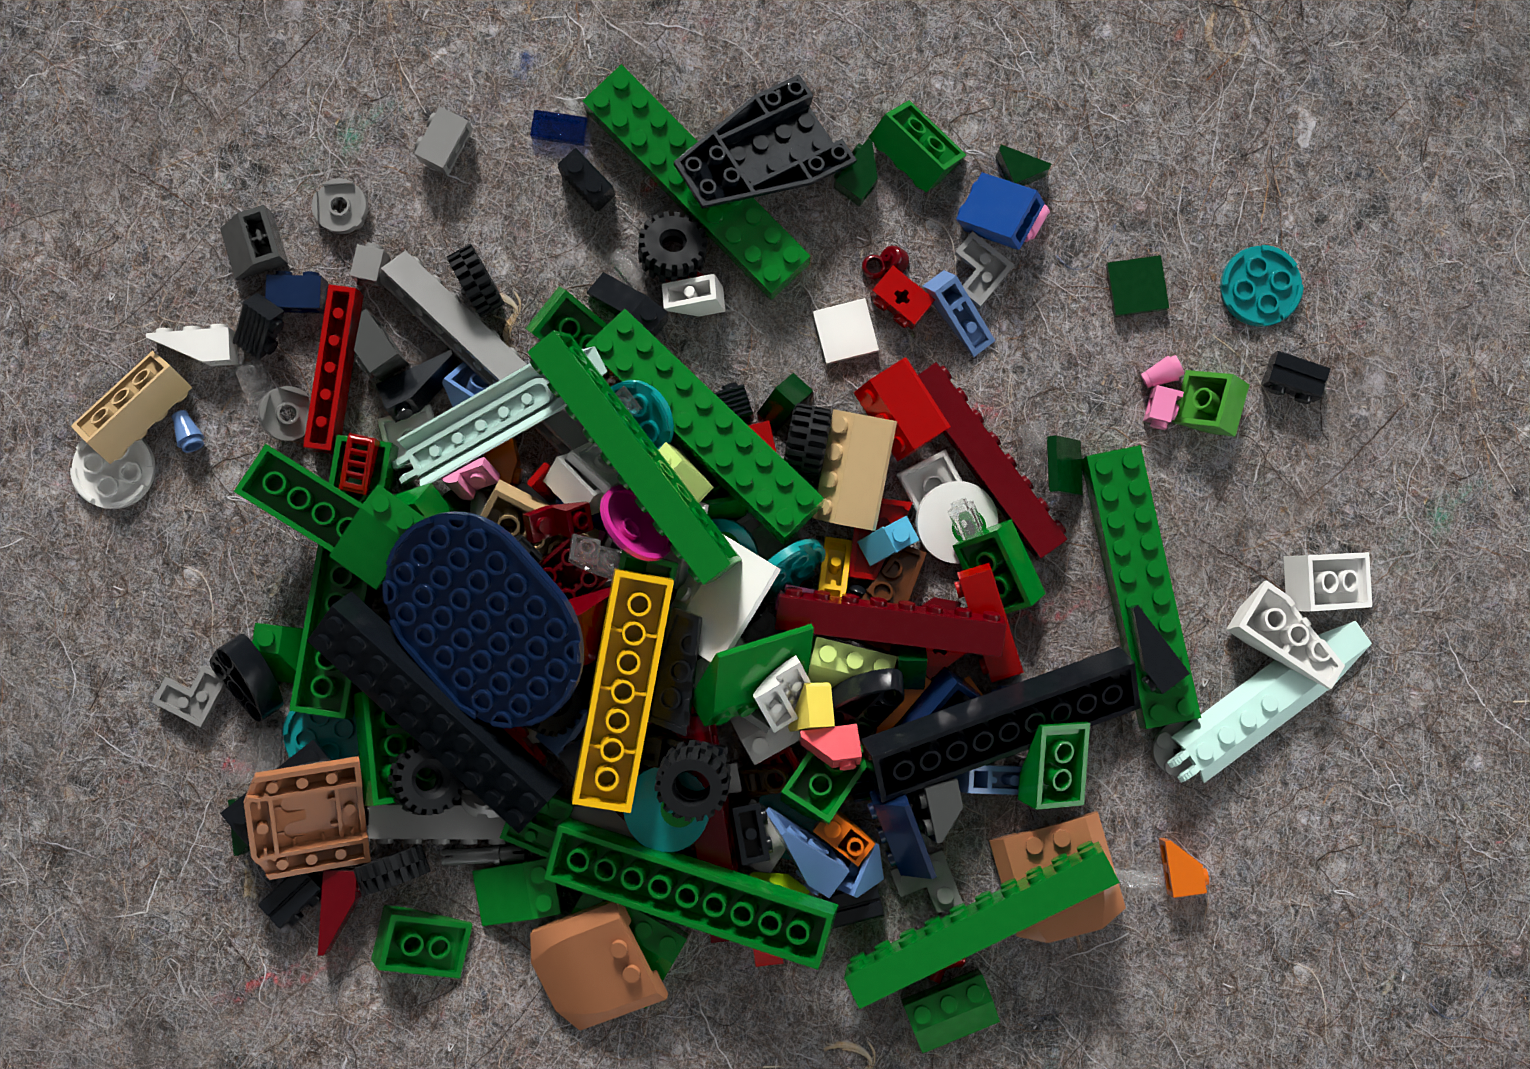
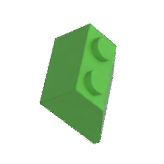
M1186 370L1180 390L1184 394L1177 401L1179 409L1175 420H1172V422L1210 434L1235 437L1249 384L1234 374Z

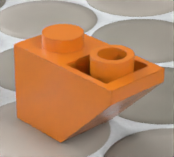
M839 810L829 825L818 821L813 829L815 834L857 866L861 864L875 845V842Z

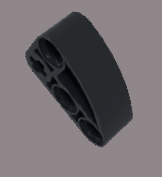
M237 635L214 652L209 661L212 670L255 721L262 722L283 707V698L271 669L259 650L246 635Z
M895 668L873 670L850 677L832 688L835 726L857 724L859 738L869 736L904 701V678L902 672Z

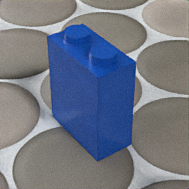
M982 172L978 180L973 183L967 200L959 208L956 220L965 232L971 233L973 231L979 237L1020 250L1045 203L1039 192L1035 189Z

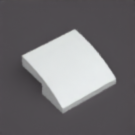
M796 655L775 669L753 694L755 701L774 733L798 719L794 711L804 683H811Z

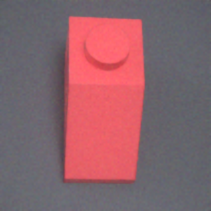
M857 724L800 731V745L831 768L839 767L840 770H851L856 768V765H860L862 753Z

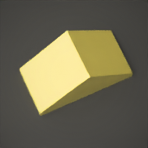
M804 683L794 710L798 719L789 724L788 729L790 732L835 726L832 689L829 683Z

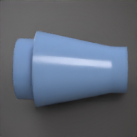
M180 410L173 413L171 418L174 424L177 446L186 453L194 452L203 447L204 435L190 418L188 412Z

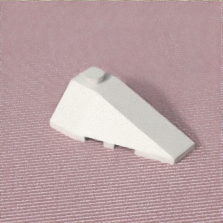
M1264 581L1239 607L1226 630L1249 646L1325 688L1332 689L1345 665L1326 641L1320 639L1310 626L1312 624L1307 617H1303L1294 606L1295 602L1291 597L1268 581Z

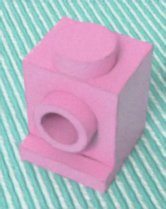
M1159 385L1152 388L1143 421L1150 422V426L1153 428L1166 430L1167 425L1171 420H1175L1179 405L1175 403L1183 397L1184 392Z

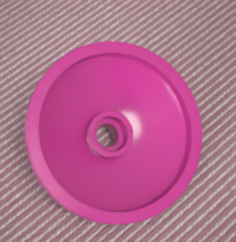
M623 485L610 488L603 495L600 502L602 523L609 537L621 550L634 558L644 561L663 559L671 551L670 545L672 543L666 535L661 536L652 524L655 520L648 512L644 513L635 502L637 497L631 489L627 490Z

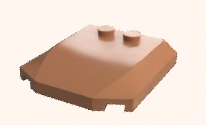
M359 756L256 772L244 799L251 858L256 864L261 866L269 880L371 862Z
M1098 811L1029 831L989 839L1001 884L1013 878L1018 881L1026 877L1025 873L1034 867L1041 866L1043 869L1052 864L1051 860L1064 853L1069 856L1078 851V846L1088 841H1092L1093 844L1099 841L1115 872ZM1119 883L1017 932L1016 936L1051 943L1103 929L1126 909Z
M608 900L536 927L530 933L531 964L555 1011L580 1031L664 1001L668 997V992L657 970L651 971L629 927L632 920L625 906Z

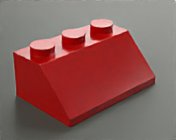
M906 357L871 378L853 392L868 416L897 421L891 450L897 462L915 453L951 427Z

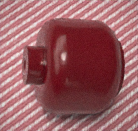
M891 245L881 252L880 256L886 263L887 272L892 266H895L901 272H904L908 267L909 256L902 248Z

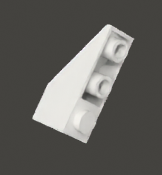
M212 324L210 329H200L198 326H185L183 331H173L171 328H158L156 333H146V338L211 367L238 365L237 344H233L235 331L225 324Z

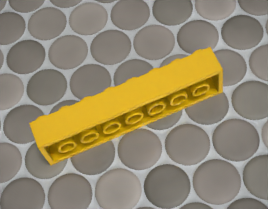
M614 568L572 792V804L631 813L674 580L671 578Z

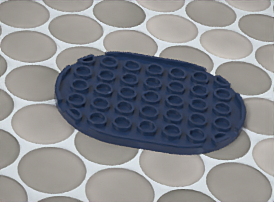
M444 512L425 518L408 528L396 541L388 556L385 581H383L384 603L387 604L391 618L389 623L406 652L437 687L461 711L473 719L478 718L490 723L494 727L512 729L513 727L535 725L555 714L574 693L579 683L584 663L582 630L577 615L566 595L511 533L483 516L467 512Z

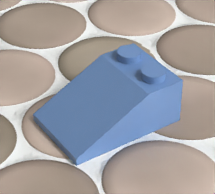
M768 807L765 812L790 859L796 866V874L805 880L804 886L815 895L821 893L830 898L850 872L830 844Z

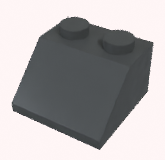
M367 309L363 310L354 348L359 358L355 361L371 379L376 377L382 382L406 367L409 363L381 322Z

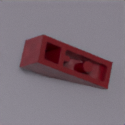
M339 867L323 870L318 956H324L331 951L362 897L353 871L354 868Z

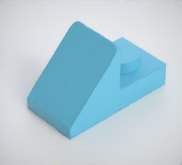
M905 516L886 527H881L857 543L869 566H872L918 542L919 538L908 517Z

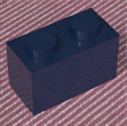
M276 271V275L266 274L265 298L284 310L285 313L324 314L328 281L320 276V273L305 271L303 275H293L289 271Z

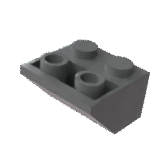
M265 205L237 213L220 228L236 280L289 264L274 214Z
M953 777L908 793L912 804L915 803L916 814L914 816L919 830L937 844L943 842L963 809L958 780Z

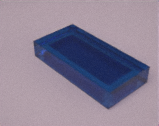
M534 110L530 133L531 139L584 146L588 118Z

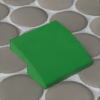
M555 794L519 834L505 822L500 839L550 859L558 825L571 816L575 804H572L571 800Z

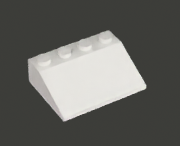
M725 535L724 537L742 560L716 581L705 585L701 581L697 583L689 574L684 584L678 589L676 597L669 607L666 621L667 625L673 607H678L701 616L702 625L698 654L709 662L712 661L716 653L734 648L781 571L778 567Z

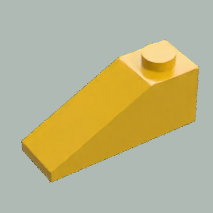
M825 536L824 549L826 556L825 560L821 562L817 590L828 591L831 593V596L842 597V594H846L852 540Z

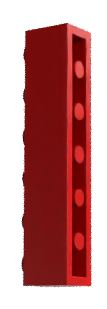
M330 284L328 286L303 444L304 448L314 452L334 454L337 435H342L355 355L354 348L364 295L357 288Z

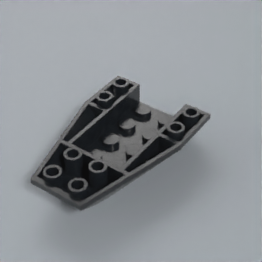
M800 75L752 96L674 161L673 165L702 209L809 186L856 163L857 159L844 140L840 139L833 143L811 110L810 105L813 94Z

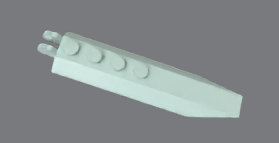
M595 346L582 349L602 376L608 372ZM529 363L397 439L407 451L405 455L392 462L393 469H400L411 462L414 469L399 478L401 484L411 482L420 477V486L433 483L558 413L567 404L561 396L558 398L550 391L547 386L549 383L548 379L544 374L540 375Z
M1356 621L1318 635L1320 639L1326 641L1345 665L1337 681L1372 644ZM1274 660L1202 713L1201 718L1194 719L1171 736L1182 747V750L1167 761L1170 768H1173L1188 758L1192 765L1178 775L1180 782L1182 783L1200 772L1201 779L1205 783L1329 689Z

